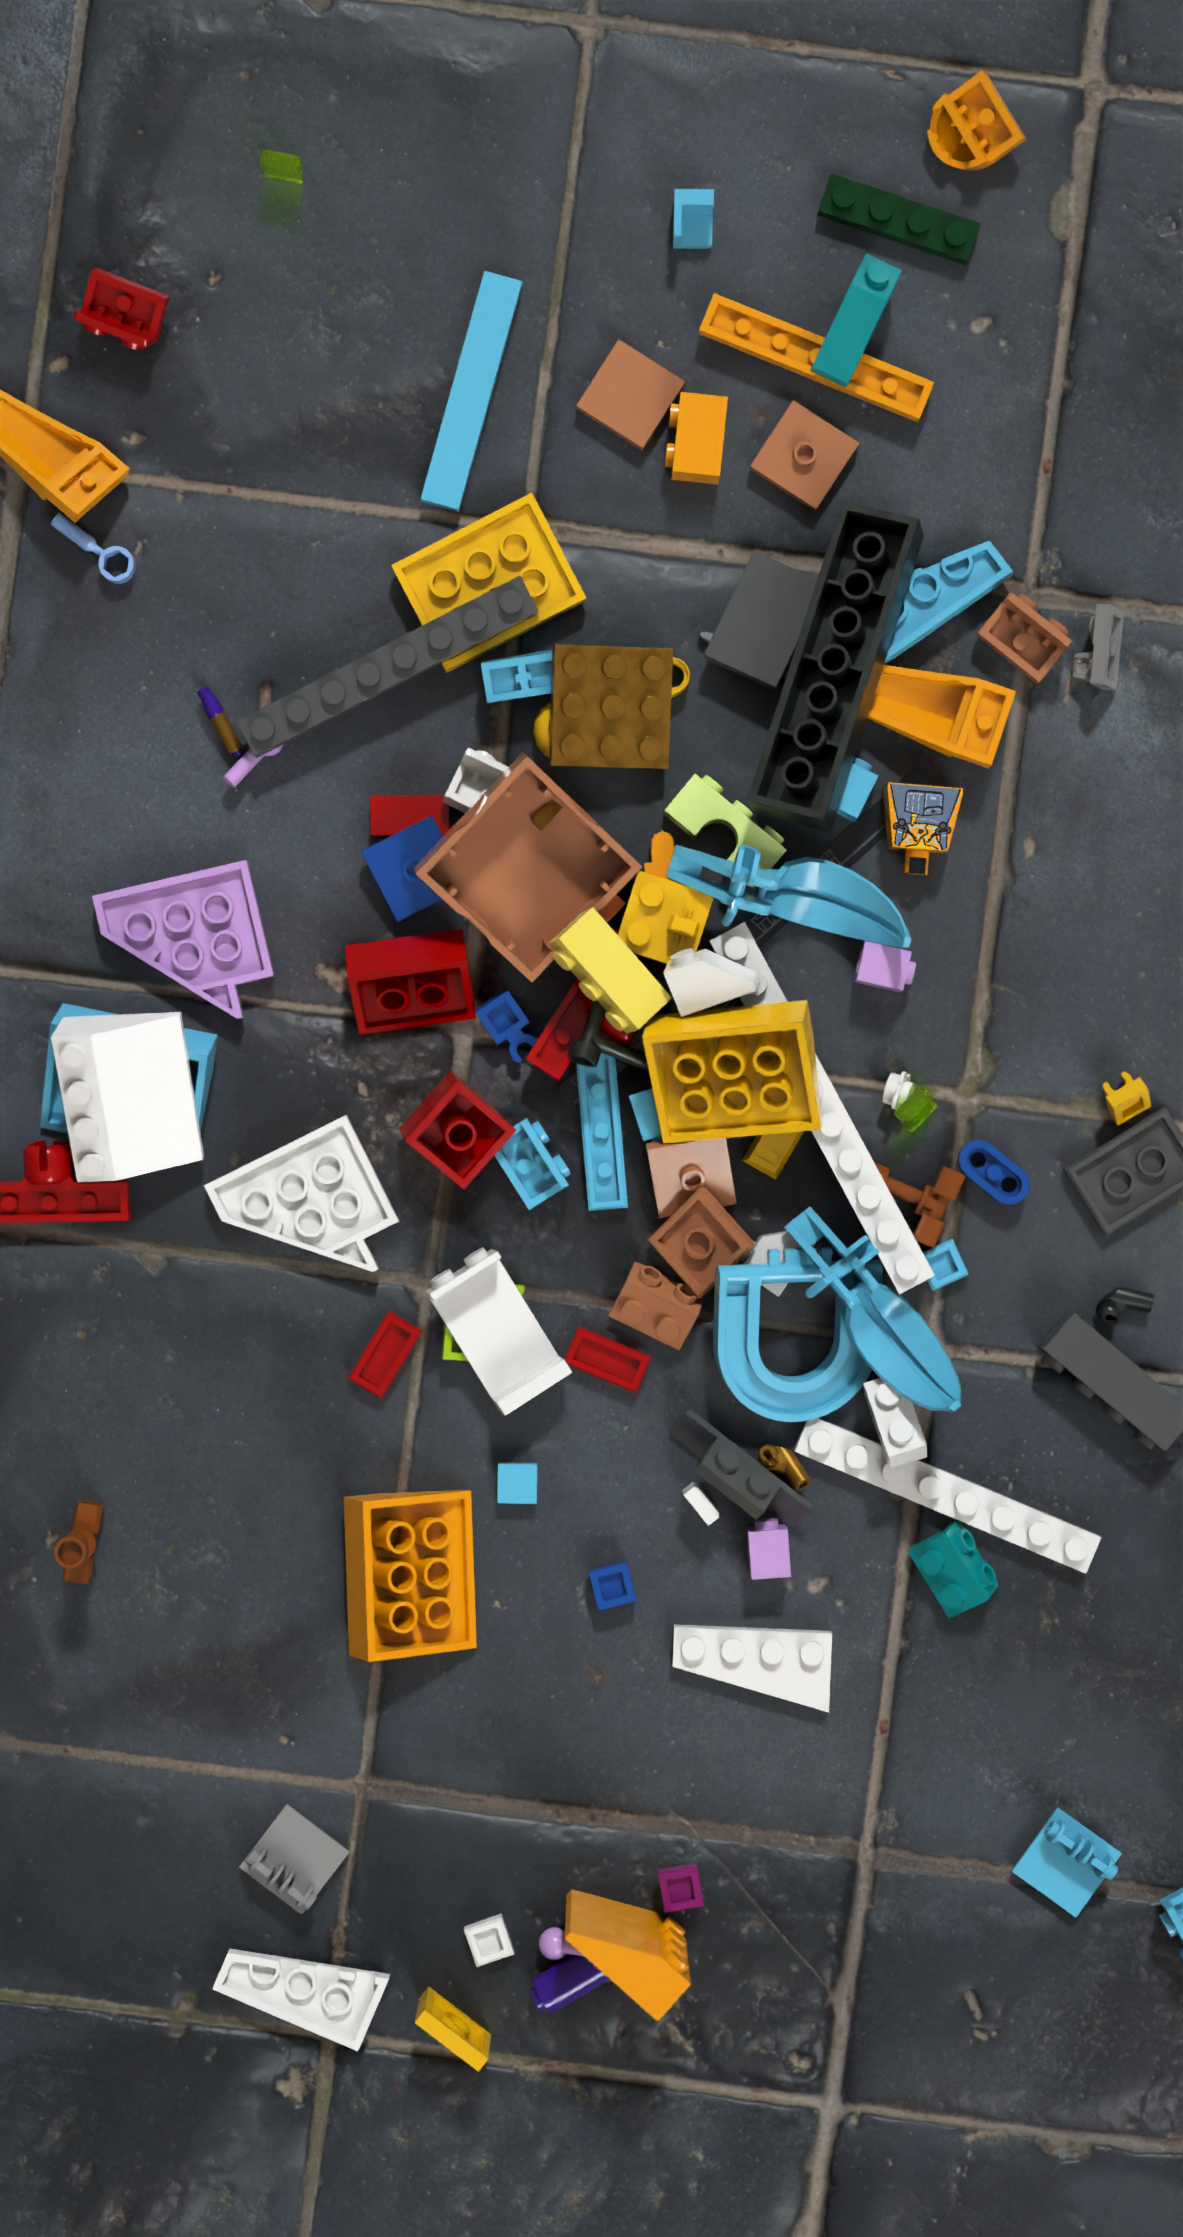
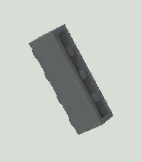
M1067 1310L1038 1345L1046 1353L1041 1358L1046 1364L1059 1374L1064 1369L1076 1378L1072 1385L1088 1399H1091L1094 1394L1106 1403L1102 1411L1119 1425L1124 1420L1136 1429L1132 1436L1150 1451L1154 1446H1157L1166 1452L1183 1432V1404L1076 1313Z

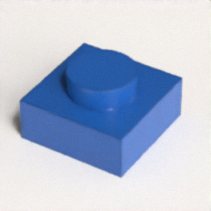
M627 1560L589 1570L598 1611L637 1601Z

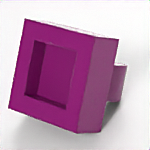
M697 1863L658 1869L665 1913L704 1906Z

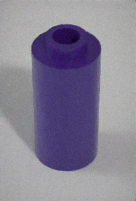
M571 1955L532 1978L534 1987L530 1989V1994L540 2011L547 2009L553 2014L610 1979L585 1956Z

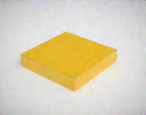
M428 1986L419 1998L414 2023L479 2072L489 2058L491 2034Z

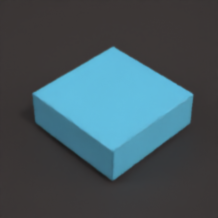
M952 1238L935 1245L934 1248L931 1247L922 1251L935 1275L927 1280L932 1291L969 1275Z
M498 1462L497 1503L537 1504L538 1463Z

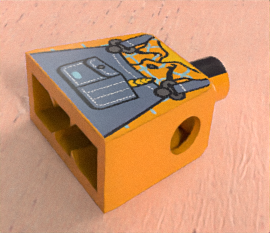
M888 782L883 785L882 790L888 849L906 851L905 874L928 875L929 852H948L963 795V788Z

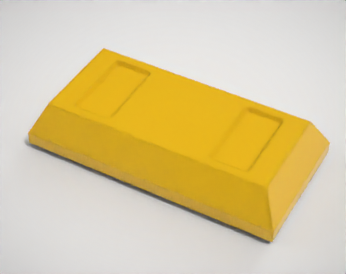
M804 1131L756 1135L742 1161L776 1180Z

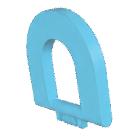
M820 1247L819 1256L831 1267L837 1262L832 1261V1249L830 1247ZM801 1248L783 1249V1261L779 1262L780 1251L778 1249H768L767 1264L717 1265L715 1268L714 1357L723 1381L743 1405L753 1412L772 1420L802 1422L825 1416L837 1410L855 1396L862 1388L863 1383L868 1379L872 1369L852 1344L845 1324L847 1308L837 1295L835 1298L833 1344L829 1354L818 1367L803 1375L783 1376L770 1371L761 1360L759 1354L761 1284L816 1282L822 1277L818 1268ZM869 1260L864 1266L875 1280L882 1284L883 1268L881 1260ZM852 1271L841 1279V1282L848 1290H851L861 1282Z

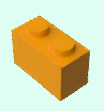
M680 392L679 404L671 403L669 428H676L675 444L667 443L665 467L672 468L671 480L718 485L728 397Z

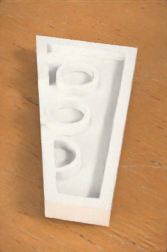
M674 1625L673 1667L829 1712L832 1652L831 1631Z
M230 1948L212 1989L358 2051L388 1983L390 1974Z

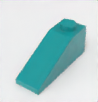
M866 253L812 365L811 372L845 388L847 387L901 275V269Z

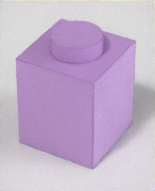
M867 941L863 942L853 982L896 992L903 991L904 984H912L916 962L910 961L912 951Z
M776 1518L755 1520V1526L746 1527L751 1580L791 1577L789 1538L786 1524H778V1519Z

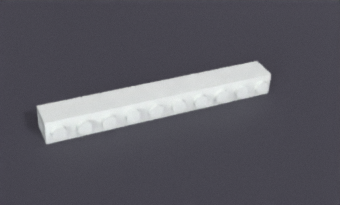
M745 922L710 940L716 954L758 973L760 981L757 991L740 996L744 1006L788 1002ZM815 1053L822 1128L821 1130H813L812 1133L872 1245L880 1251L878 1256L896 1290L901 1294L935 1275Z

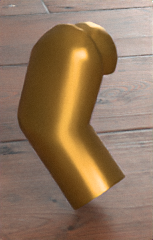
M766 1444L759 1449L758 1462L771 1472L785 1475L795 1491H802L811 1484L810 1476L792 1450L771 1444Z

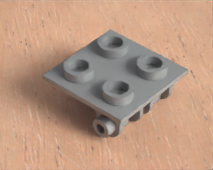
M286 1804L239 1868L302 1915L306 1909L308 1910L317 1898V1894L350 1851L289 1804Z

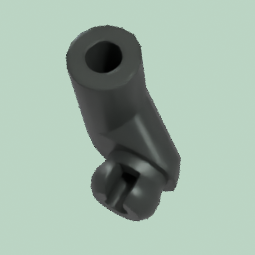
M1117 1287L1100 1299L1096 1307V1313L1099 1320L1106 1325L1115 1324L1118 1321L1117 1317L1129 1308L1150 1313L1154 1302V1294Z

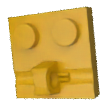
M639 870L618 936L634 954L667 964L668 961H671L670 957L679 951L692 948L694 952L697 951L714 897L689 886Z

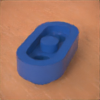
M973 1140L967 1142L960 1149L957 1162L961 1172L996 1201L1002 1204L1013 1205L1021 1202L1027 1196L1030 1188L1027 1174L993 1145L983 1140ZM975 1152L981 1153L984 1157V1162L980 1167H974L970 1162V1157ZM1006 1177H1010L1014 1181V1188L1010 1192H1005L1001 1188V1182Z

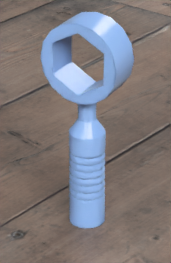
M60 512L53 518L51 522L52 527L68 537L83 550L94 552L99 556L98 567L101 574L108 581L114 584H122L128 582L133 577L136 571V563L134 557L127 549L121 546H111L103 550L97 545L94 537ZM121 553L129 559L127 572L114 577L106 571L107 558Z

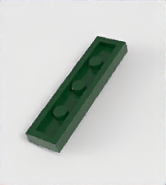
M833 173L830 174L817 214L835 222L963 265L968 263L981 223Z

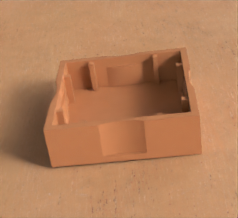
M522 752L414 866V871L451 908L466 917L487 937L490 944L529 981L533 982L554 960L552 956L554 951L548 943L581 912L591 907L597 912L603 909L642 866ZM552 799L563 808L540 831L531 822V817L545 803L547 804Z

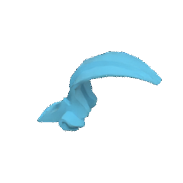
M675 845L666 877L719 899L721 903L728 905L726 914L721 921L725 927L731 924L738 909L765 916L771 914L800 925L876 944L907 948L911 943L910 932L906 928L903 918L894 903L875 884L853 870L828 860L811 857L787 861L779 870L771 868L765 870L758 868L760 851L751 846L740 845L735 860L729 861L701 851ZM704 866L729 877L730 885L699 877L702 867ZM746 885L759 887L758 893L752 894L748 892Z
M810 1206L784 1226L822 1275L818 1281L806 1290V1297H815L828 1285L832 1288L847 1308L845 1324L852 1344L869 1367L902 1397L920 1407L946 1412L957 1410L961 1406V1387L949 1356L937 1336L916 1309L891 1287L879 1284L866 1269L864 1264L880 1252L872 1245L867 1235H864L849 1248H846ZM823 1236L841 1257L831 1267L812 1248V1245ZM852 1271L861 1282L851 1290H848L841 1282V1279Z

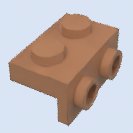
M1010 592L976 636L1034 683L1038 684L1073 641L1067 637L1069 632L1061 623L1052 618L1047 621L1036 612L1038 607L1030 598L1021 593L1016 596Z
M634 1262L611 1308L609 1317L680 1350L699 1315L705 1296L699 1299L686 1283L677 1282L661 1274L659 1270L652 1266H645L639 1262Z

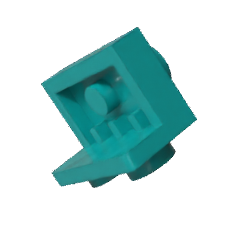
M959 1520L951 1522L944 1531L912 1545L907 1551L948 1618L986 1602L998 1588L993 1568L984 1561L976 1548L974 1537L970 1531L963 1527Z

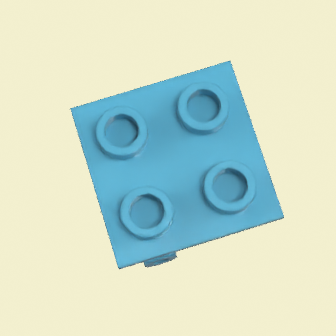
M1057 1807L1014 1866L1012 1872L1074 1917H1077L1104 1878L1108 1880L1114 1878L1118 1871V1867L1114 1864L1122 1853Z

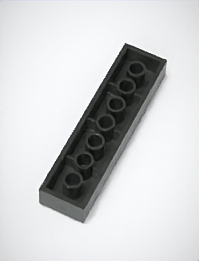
M842 501L747 799L755 814L831 833L924 538L919 518Z

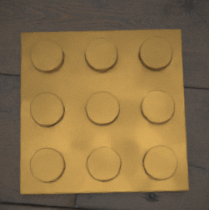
M553 644L549 765L669 769L673 648Z

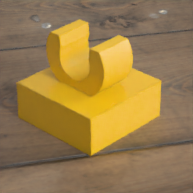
M1125 1071L1121 1073V1079L1125 1086L1118 1090H1113L1107 1081L1103 1083L1109 1114L1117 1126L1152 1107L1149 1090L1140 1077L1133 1080L1131 1075Z

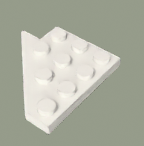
M347 1115L204 1185L221 1221L371 1272L378 1270L379 1267L365 1238L400 1221Z

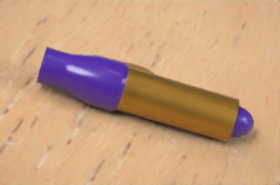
M206 686L197 691L203 709L215 727L229 755L232 754L233 757L240 759L243 756L242 748L244 747L225 715L222 705L212 694L209 687Z

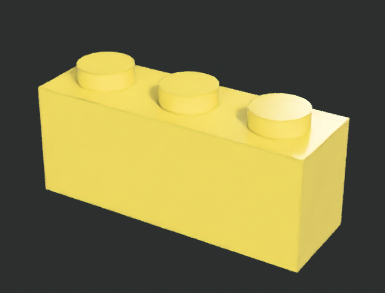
M593 907L581 912L548 943L554 951L552 956L558 965L566 971L571 970L580 980L579 987L582 992L592 1001L597 1000L607 1011L605 1013L607 1020L619 1031L624 1030L628 1034L639 1030L672 999L669 993Z

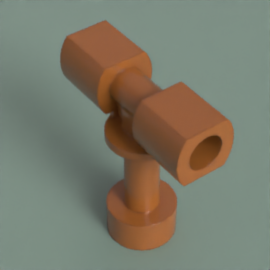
M875 1162L891 1195L916 1205L914 1213L920 1215L912 1233L916 1241L934 1248L945 1224L941 1219L949 1200L955 1201L966 1175L942 1165L933 1187L926 1184L921 1191L889 1177L890 1168Z
M88 1500L76 1501L72 1523L73 1530L59 1540L54 1548L55 1560L64 1568L62 1577L64 1581L80 1584L90 1583L95 1558L93 1553L96 1549V1539L93 1533H99L104 1509L103 1503Z

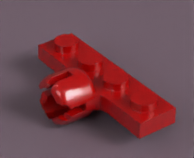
M611 927L613 931L618 935L619 931ZM578 978L525 1058V1061L558 1082L572 1062L567 1058L571 1041H580L592 1004V1000L580 989V980ZM604 1016L599 1035L629 1046L633 1036L629 1033L626 1034L624 1030L619 1031L614 1028L606 1016Z
M45 1140L30 1143L23 1151V1179L20 1181H0V1223L129 1221L131 1218L129 1179L77 1182V1178L72 1172L71 1147L66 1142L53 1140V1146H48V1148Z

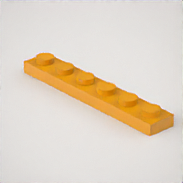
M715 293L712 296L699 329L700 335L917 423L934 385L933 381L863 353L845 388L810 371L825 340L824 337Z

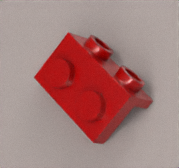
M94 268L91 270L82 308L75 311L73 320L83 323V328L90 333L105 336L108 333L121 338L120 343L126 347L143 350L144 347L147 348L158 342L170 296L102 269Z

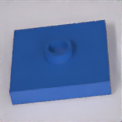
M433 815L361 851L397 922L443 900L414 871V866L443 837Z

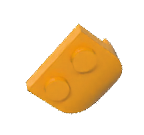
M983 70L951 94L945 93L937 100L932 108L933 114L930 120V129L927 131L930 146L941 161L952 167L971 171L991 166L1027 140L991 79Z

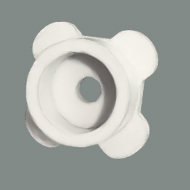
M902 1071L901 1075L891 1073L887 1080L883 1093V1103L892 1105L891 1108L897 1112L901 1111L903 1105L908 1106L911 1101L914 1083L910 1082V1074H907L905 1071Z

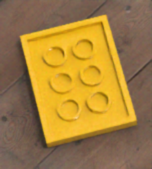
M533 493L506 505L391 565L422 626L521 576L539 614L443 662L442 665L446 673L587 601Z

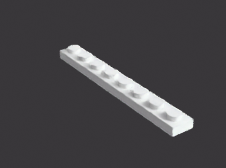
M821 1418L805 1421L793 1449L794 1452L1085 1574L1101 1540V1537L1095 1533L921 1460L889 1469L880 1443Z

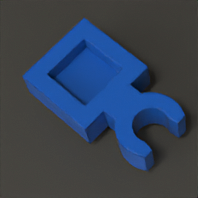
M507 988L474 1010L497 1045L505 1039L509 1041L508 1051L515 1062L520 1063L522 1061L517 1053V1047L520 1043L527 1042L532 1048L536 1043V1039L531 1034L522 1032L521 1028L530 1022Z

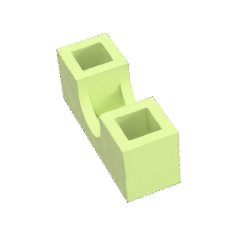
M694 774L664 810V815L693 839L709 824L719 823L729 827L736 838V847L727 859L729 861L735 860L740 845H747L760 851L758 868L772 869L787 850L781 845L785 841L781 835L768 825L761 829L751 820L754 814L738 800L731 804L720 795L724 789L708 775L701 779L698 775Z

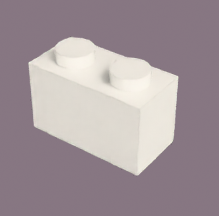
M881 1378L863 1383L864 1396L889 1469L926 1458L927 1444L913 1403L902 1397Z

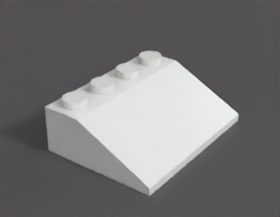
M181 1012L63 1017L52 1034L51 1041L77 1182L117 1181L203 1160L204 1152Z

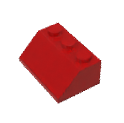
M463 929L345 945L347 979L359 1035L477 1019L474 1012L475 1002Z

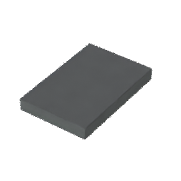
M753 551L703 658L775 691L795 651L817 579Z
M1161 1107L1063 1168V1171L1104 1236H1108L1183 1189V1134L1166 1107Z

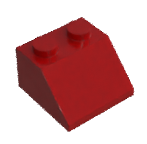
M452 1070L446 1074L399 1128L404 1140L463 1189L470 1184L517 1131L480 1093Z

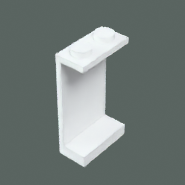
M483 1247L468 1255L464 1259L466 1265L456 1272L452 1273L451 1269H447L430 1280L432 1287L425 1292L497 1409L506 1416L571 1374L572 1371L566 1361L556 1353L499 1259L502 1257L498 1251L490 1249L486 1252Z

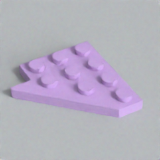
M247 860L92 896L102 936L236 1019L244 1018L237 985L275 977Z

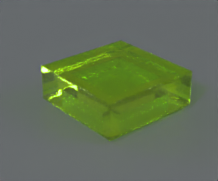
M262 150L260 167L264 177L303 184L305 168L300 156Z
M920 1085L893 1114L900 1124L911 1133L937 1108L938 1104L931 1093Z

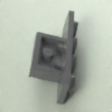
M688 1409L669 1430L673 1437L701 1458L693 1471L756 1520L765 1510H768L788 1527L794 1528L810 1513L813 1507L810 1502L694 1411Z

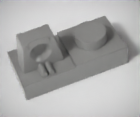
M1096 604L1095 616L1091 617L1089 624V634L1094 648L1092 652L1075 654L1073 678L1090 682V684L1101 690L1116 691L1124 612L1112 604Z

